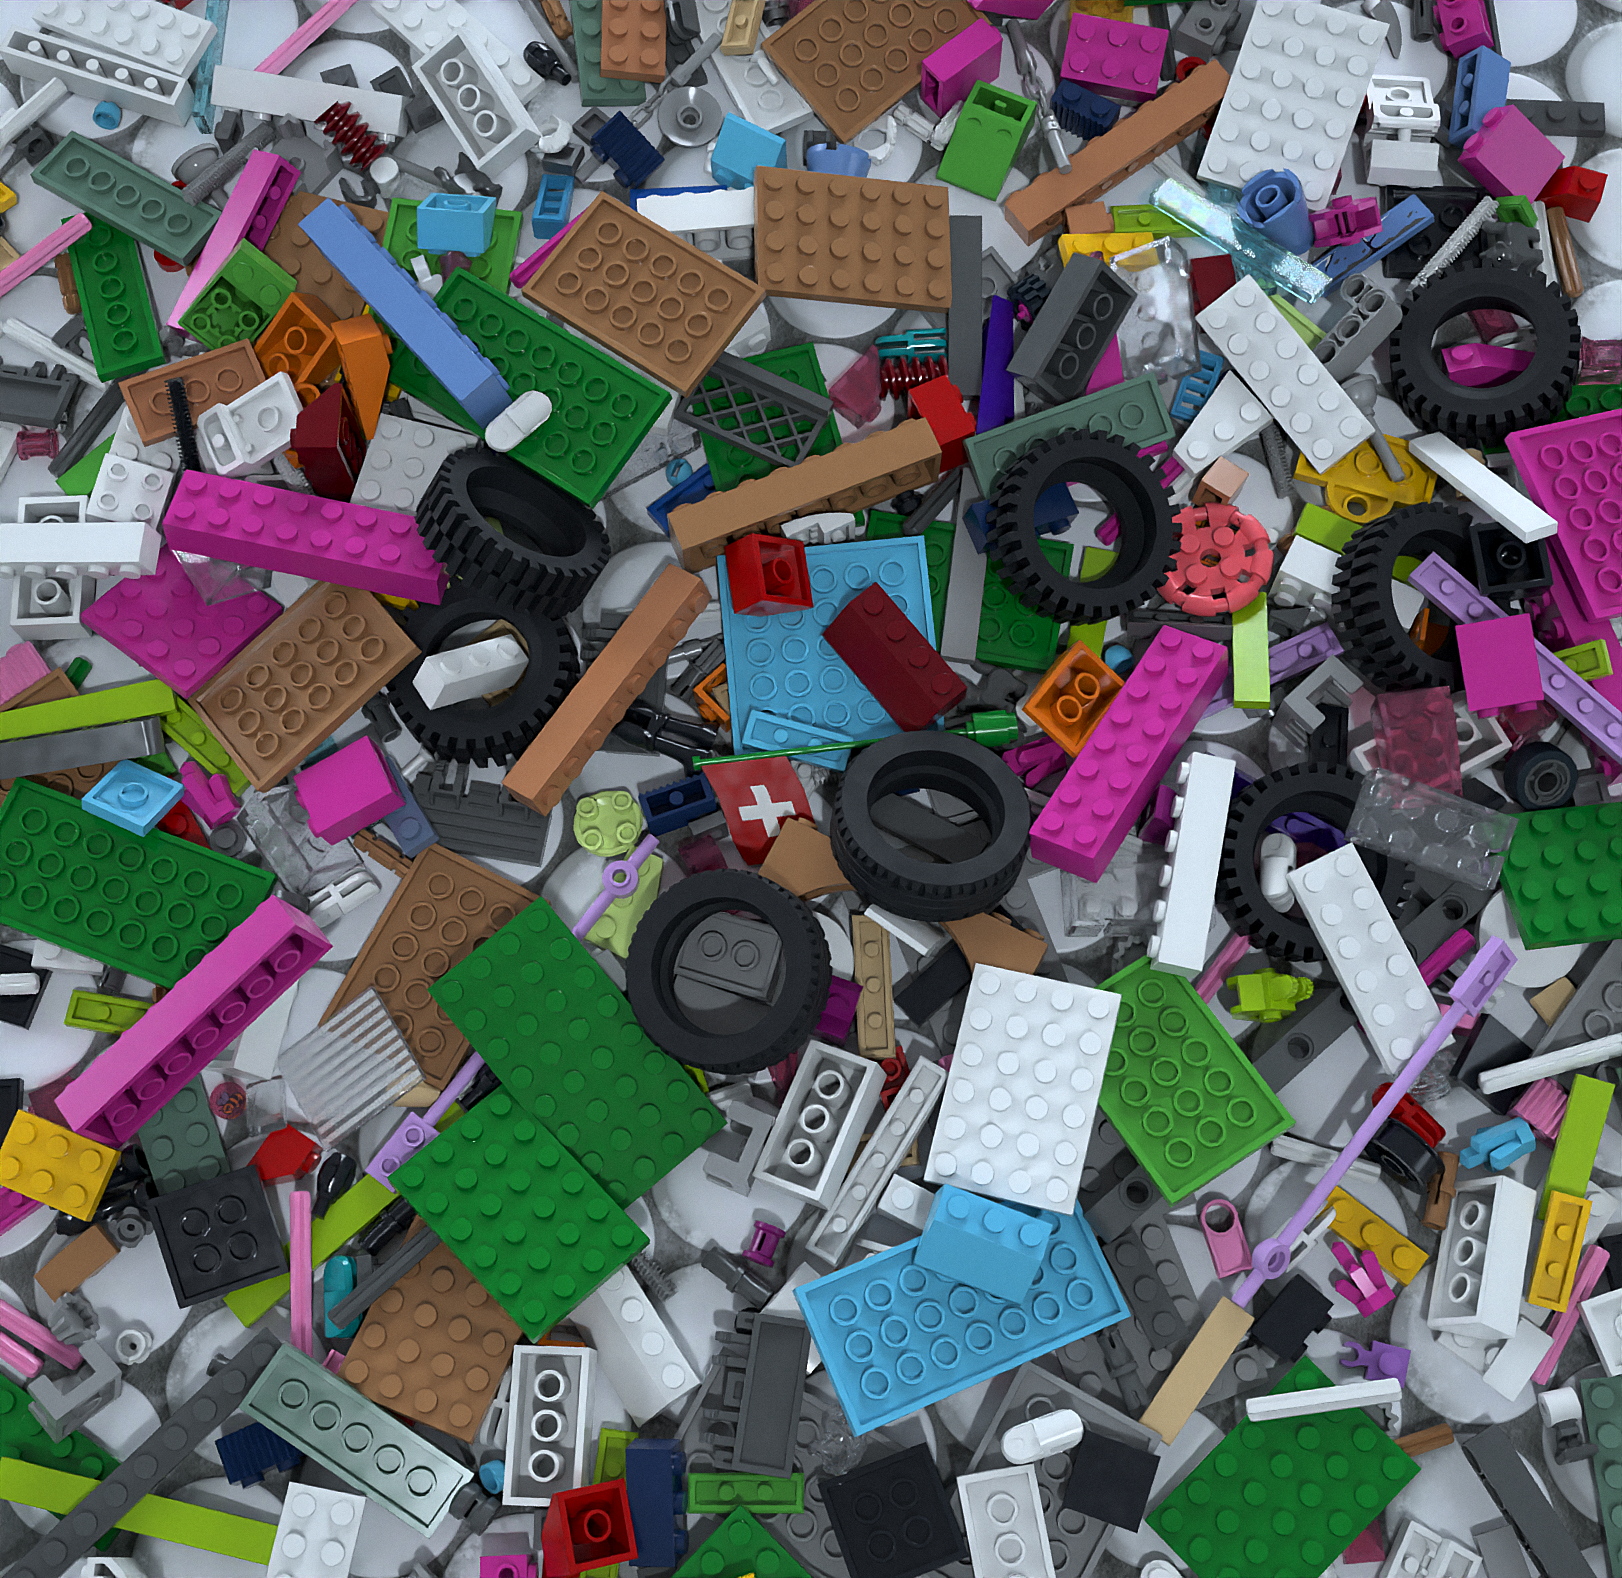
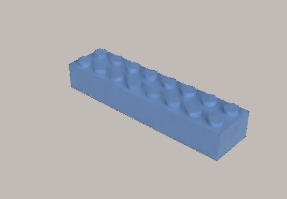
M328 197L299 222L298 225L328 262L482 429L487 427L491 421L513 403L506 392L510 388L508 383L501 377L500 372L487 357L484 358L478 352L479 350L466 335L460 333L458 327L449 316L437 308V304L424 290H420L408 272L396 264V260L384 247L379 246L376 242L377 240L364 225L361 226L356 221L357 219L344 204L337 207Z

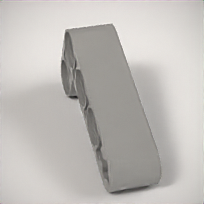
M1361 273L1350 275L1344 280L1340 288V295L1350 305L1351 309L1312 350L1339 385L1343 384L1398 326L1403 316L1400 307L1385 290Z

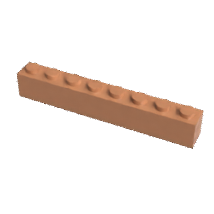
M1216 59L1206 65H1199L1185 80L1180 83L1175 82L1164 91L1163 95L1154 101L1149 100L1145 102L1128 119L1122 118L1117 121L1112 129L1103 136L1092 138L1085 148L1077 154L1068 155L1072 165L1070 173L1061 174L1058 167H1056L1049 173H1041L1023 191L1017 190L1012 193L1005 202V220L1023 242L1030 246L1063 223L1065 208L1094 202L1151 163L1156 157L1161 156L1164 152H1167L1199 130L1203 125L1215 119L1219 113L1231 76Z
M669 563L501 782L515 800L545 817L559 803L563 793L572 781L581 774L583 767L594 752L603 745L605 738L616 723L622 720L626 710L635 698L644 691L646 684L657 669L663 666L667 656L676 644L685 637L689 627L698 615L706 609L712 596L701 578Z

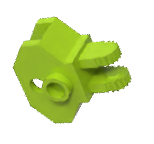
M1274 968L1257 969L1253 971V974L1227 978L1229 991L1238 992L1239 1005L1230 1007L1231 1016L1236 1020L1273 1023L1292 1017L1291 1012L1296 1011L1295 1003L1311 998L1310 996L1313 995L1312 992L1314 991L1311 979L1279 974L1275 972Z

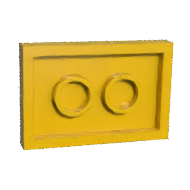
M18 1109L0 1149V1185L83 1221L91 1222L122 1151L74 1133L70 1129L30 1112Z

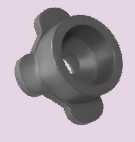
M771 0L765 3L762 20L766 27L779 25L789 19L787 13L789 11V2Z
M134 1205L127 1206L124 1209V1213L118 1219H111L108 1224V1229L114 1234L116 1240L127 1248H135L144 1235H150L154 1230L151 1220H146L139 1213V1208ZM133 1224L135 1228L129 1229L128 1225Z

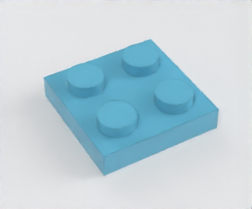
M125 759L121 760L81 799L82 809L144 837L184 796V785Z

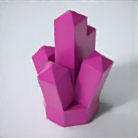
M1050 736L1004 752L1001 757L1031 789L1050 775L1063 771L1067 765L1064 749Z
M195 761L182 764L179 771L184 777L181 782L187 790H184V796L180 800L199 815L211 830L221 824L228 823L240 813L242 807L233 796L226 775L216 773L208 780Z
M1333 1242L1331 1252L1355 1285L1354 1287L1345 1279L1335 1281V1291L1353 1303L1364 1318L1396 1297L1387 1285L1373 1251L1364 1250L1361 1254L1360 1259L1364 1266L1363 1269L1343 1242Z

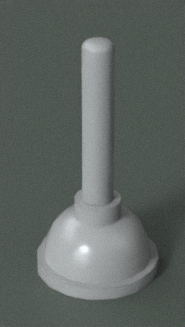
M203 143L183 153L172 166L171 172L174 178L181 180L186 185L191 183V181L219 159L217 147L212 143ZM220 186L211 191L210 196L221 212H223L229 199Z
M1372 374L1354 377L1341 384L1340 387L1376 430V433L1369 439L1392 481L1395 483L1400 482L1405 478V473L1373 418L1375 412L1372 408L1377 400V380Z

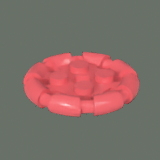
M1205 502L1203 507L1192 508L1191 505L1181 509L1180 514L1172 517V523H1182V533L1176 535L1180 539L1179 542H1181L1180 552L1168 556L1177 560L1176 571L1164 573L1169 579L1164 586L1156 589L1158 593L1170 605L1175 603L1182 607V612L1202 617H1216V613L1229 611V614L1249 605L1259 596L1258 591L1261 586L1267 585L1273 570L1274 553L1272 550H1269L1268 546L1271 540L1262 524L1251 514L1246 516L1240 513L1239 507L1231 504L1225 506L1219 502ZM1208 520L1209 527L1196 528L1195 522ZM1231 524L1240 528L1236 535L1229 528ZM1255 549V554L1245 557V550ZM1212 554L1216 555L1220 562L1214 567H1206L1201 563V559L1206 555ZM1241 574L1250 578L1247 583L1237 581ZM1186 585H1189L1190 587L1195 589V591L1189 595L1182 592ZM1225 593L1224 598L1213 600L1212 595Z

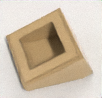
M1564 976L1529 1001L1550 1027L1576 989Z

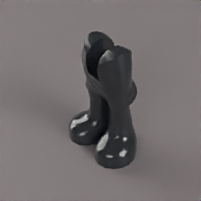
M635 699L626 710L624 717L632 722L642 724L643 727L641 728L626 721H620L613 727L611 735L652 755L656 752L675 759L684 766L686 779L687 776L692 778L694 774L699 776L702 767L701 770L694 771L692 756H700V759L707 758L719 731L720 724L715 722L697 724L673 718L671 714L656 710L648 703ZM663 731L692 742L695 746L663 737L660 734Z
M134 1143L123 1149L121 1152V1164L114 1168L104 1192L130 1182H138L122 1193L104 1200L101 1199L91 1222L83 1221L69 1214L58 1218L54 1222L58 1235L72 1236L82 1233L90 1225L109 1219L110 1215L122 1212L130 1205L148 1212L145 1201L157 1197L159 1194L154 1180L147 1178L152 1176L145 1153L138 1144ZM49 1206L50 1210H58Z

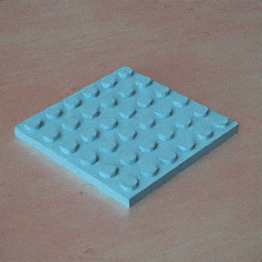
M924 535L804 547L813 608L762 617L734 614L726 555L717 556L734 755L762 752L742 746L751 710L853 737L854 741L887 738L904 733L825 641L822 634L850 601L874 582H877L936 650ZM944 716L926 729V731H945Z

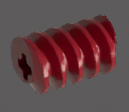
M337 101L320 115L314 123L316 125L324 122L327 123L323 134L326 136L335 132L336 135L331 143L334 146L342 143L345 144L340 154L342 156L353 154L349 164L351 167L361 164L360 173L384 152L387 145L382 143L375 146L374 142L378 137L377 133L366 135L365 132L369 124L367 122L356 124L361 114L358 111L351 114L347 113L352 103L346 101L340 104Z
M940 355L936 365H934L931 356H926L923 366H921L917 356L912 357L909 367L904 357L899 358L896 367H894L890 358H886L883 368H879L881 401H886L888 391L892 392L895 401L900 398L901 391H905L908 398L909 390L945 374L949 379L948 364L945 356Z

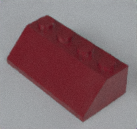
M334 383L297 415L296 428H292L290 431V445L292 450H296L298 462L304 466L306 478L311 480L315 494H318L319 497L350 503L368 450V443L342 383Z
M874 582L850 601L822 634L825 641L903 732L928 729L966 698L967 686L877 582Z

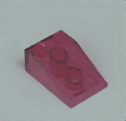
M1449 686L1378 694L1370 708V715L1386 794L1395 802L1389 809L1398 810L1462 802L1463 792L1457 724Z

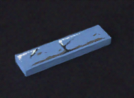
M1412 194L1380 217L1383 227L1382 232L1361 238V242L1345 247L1339 245L1304 270L1306 278L1324 298L1340 288L1344 280L1350 275L1363 272L1434 222V215L1415 194Z

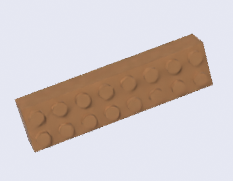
M926 417L918 420H905L897 428L886 432H873L863 441L855 444H841L831 453L823 456L812 455L804 459L799 465L791 468L780 467L772 471L767 477L759 480L749 479L743 481L735 489L724 493L722 491L711 493L703 501L692 505L685 503L677 506L671 513L667 514L670 542L681 568L691 574L698 573L716 566L717 556L725 555V546L751 533L781 538L780 525L792 520L823 513L853 514L893 499L903 492L916 490L937 482L942 457L941 448Z

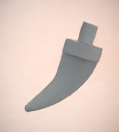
M1364 0L1360 6L1377 21L1390 24L1387 39L1394 58L1398 59L1402 45L1400 22L1390 0Z

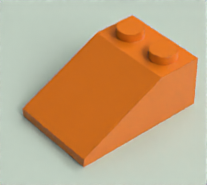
M291 292L254 346L253 351L266 380L282 371L289 375L293 386L299 382H311L316 387L341 364L330 324L341 320L315 295Z
M368 313L330 324L355 416L366 440L374 439L390 370L387 355L392 354L393 351L388 334L384 332L382 323L376 324L372 315Z
M1078 640L1059 655L1042 676L1022 711L1072 758H1076L1126 682L1081 640Z

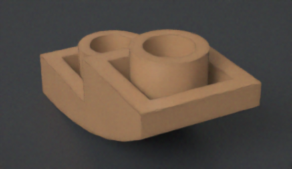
M96 1223L59 1252L33 1277L53 1302L56 1303L60 1296H63L66 1292L73 1294L88 1278L97 1275L121 1250L101 1225Z

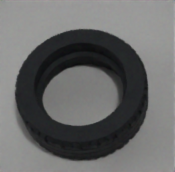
M923 730L899 733L871 744L868 748L862 750L847 766L837 788L830 821L831 849L844 877L863 897L892 914L917 921L950 922L962 920L993 907L1014 886L1031 841L1029 830L1033 826L1032 806L1028 799L1029 796L1018 776L1000 757L986 747L970 739L947 732ZM919 788L944 792L969 805L982 818L990 832L991 843L988 850L964 862L935 864L920 861L899 852L880 836L870 819L872 805L881 798L900 790Z
M731 868L716 869L714 872L707 870L696 873L689 879L684 878L680 882L673 884L667 892L664 891L660 894L659 898L650 905V909L645 911L642 920L638 922L637 930L633 933L632 942L628 948L629 955L626 958L625 978H627L626 991L628 992V1000L632 1004L631 1010L637 1019L638 1025L643 1028L644 1034L655 1046L660 1047V1050L672 1059L711 1073L722 1075L751 1074L765 1070L767 1066L772 1067L787 1059L790 1052L795 1053L807 1041L808 1035L812 1034L817 1024H819L822 1018L821 1013L825 1011L826 1003L830 996L828 989L832 985V966L829 965L832 958L829 944L824 939L825 932L818 919L813 916L811 909L801 899L797 898L795 894L776 882L754 872L738 871ZM741 910L761 917L779 935L786 954L785 980L775 1005L758 1024L741 1033L728 1035L714 1034L700 1029L691 1023L681 1012L674 992V967L684 941L702 921L721 911Z

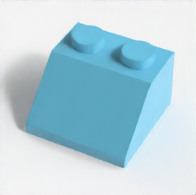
M728 112L711 157L712 178L717 183L727 185V188L732 187L736 190H745L748 187H754V170L757 165L787 169L785 139Z
M431 192L417 207L418 248L428 249V253L436 255L446 254L448 251H460L462 256H480L491 243L496 197Z

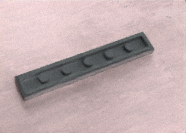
M949 215L952 300L948 312V376L951 385L956 384L958 386L963 401H980L982 386V216Z

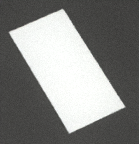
M1522 1317L1516 1327L1515 1338H1508L1481 1380L1514 1403L1555 1340Z

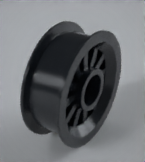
M1390 1116L1386 1118L1364 1148L1367 1155L1373 1162L1380 1164L1381 1169L1404 1188L1419 1195L1427 1193L1426 1184L1435 1174L1442 1175L1446 1171L1442 1159L1422 1137L1402 1122Z

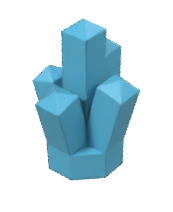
M1520 1116L1500 1125L1479 1128L1476 1135L1471 1137V1146L1460 1151L1459 1162L1467 1169L1483 1163L1486 1170L1496 1173L1499 1170L1502 1171L1521 1156L1536 1150L1535 1137L1528 1123Z

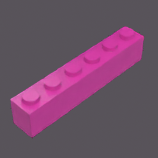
M253 150L166 323L167 326L188 340L203 344L177 323L179 318L243 237L262 252L301 174L299 170L280 155Z

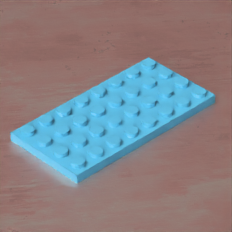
M1078 1199L1076 1200L1073 1217L1008 1201L999 1203L1053 1225L1041 1265L1020 1306L913 1265L921 1236L793 1290L795 1299L854 1438L1131 1316L1093 1231L1083 1217L1084 1212Z

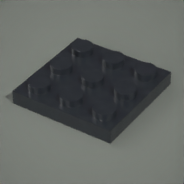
M1386 185L1384 190V214L1412 194H1415L1434 215V222L1386 255V278L1415 279L1425 265L1430 262V259H1433L1432 257L1435 256V253H1438L1437 251L1447 242V239H1450L1449 237L1459 228V225H1462V222L1467 219L1466 217L1479 205L1478 203L1486 197L1485 187L1433 186V188H1411L1401 185ZM1479 229L1477 235H1474L1475 237L1469 240L1470 243H1467V246H1465V249H1462L1463 251L1460 252V255L1457 254L1458 257H1455V260H1452L1453 263H1450V266H1454L1456 273L1463 271L1462 262L1472 260L1473 269L1482 268V259L1479 258V254L1488 250V235L1482 229ZM1443 272V274H1440L1441 277H1438L1440 280L1444 279Z
M257 1163L145 1201L179 1309L290 1272V1264Z
M926 1442L817 1484L851 1578H916L969 1557Z

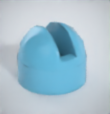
M101 101L95 107L92 118L99 127L112 130L118 127L121 112L114 102L110 101L107 103L106 101Z
M681 458L671 460L666 468L667 481L673 487L678 486L693 475L689 462ZM678 467H681L677 477H674L673 475Z
M1122 645L1111 646L1105 653V664L1117 675L1127 671L1135 662L1131 652Z
M495 1459L481 1466L479 1476L483 1486L492 1494H497L503 1490L505 1462L501 1459Z

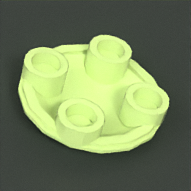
M601 791L582 798L576 806L577 812L574 816L573 830L577 841L587 852L599 857H613L626 852L637 842L642 832L643 816L638 804L628 792Z

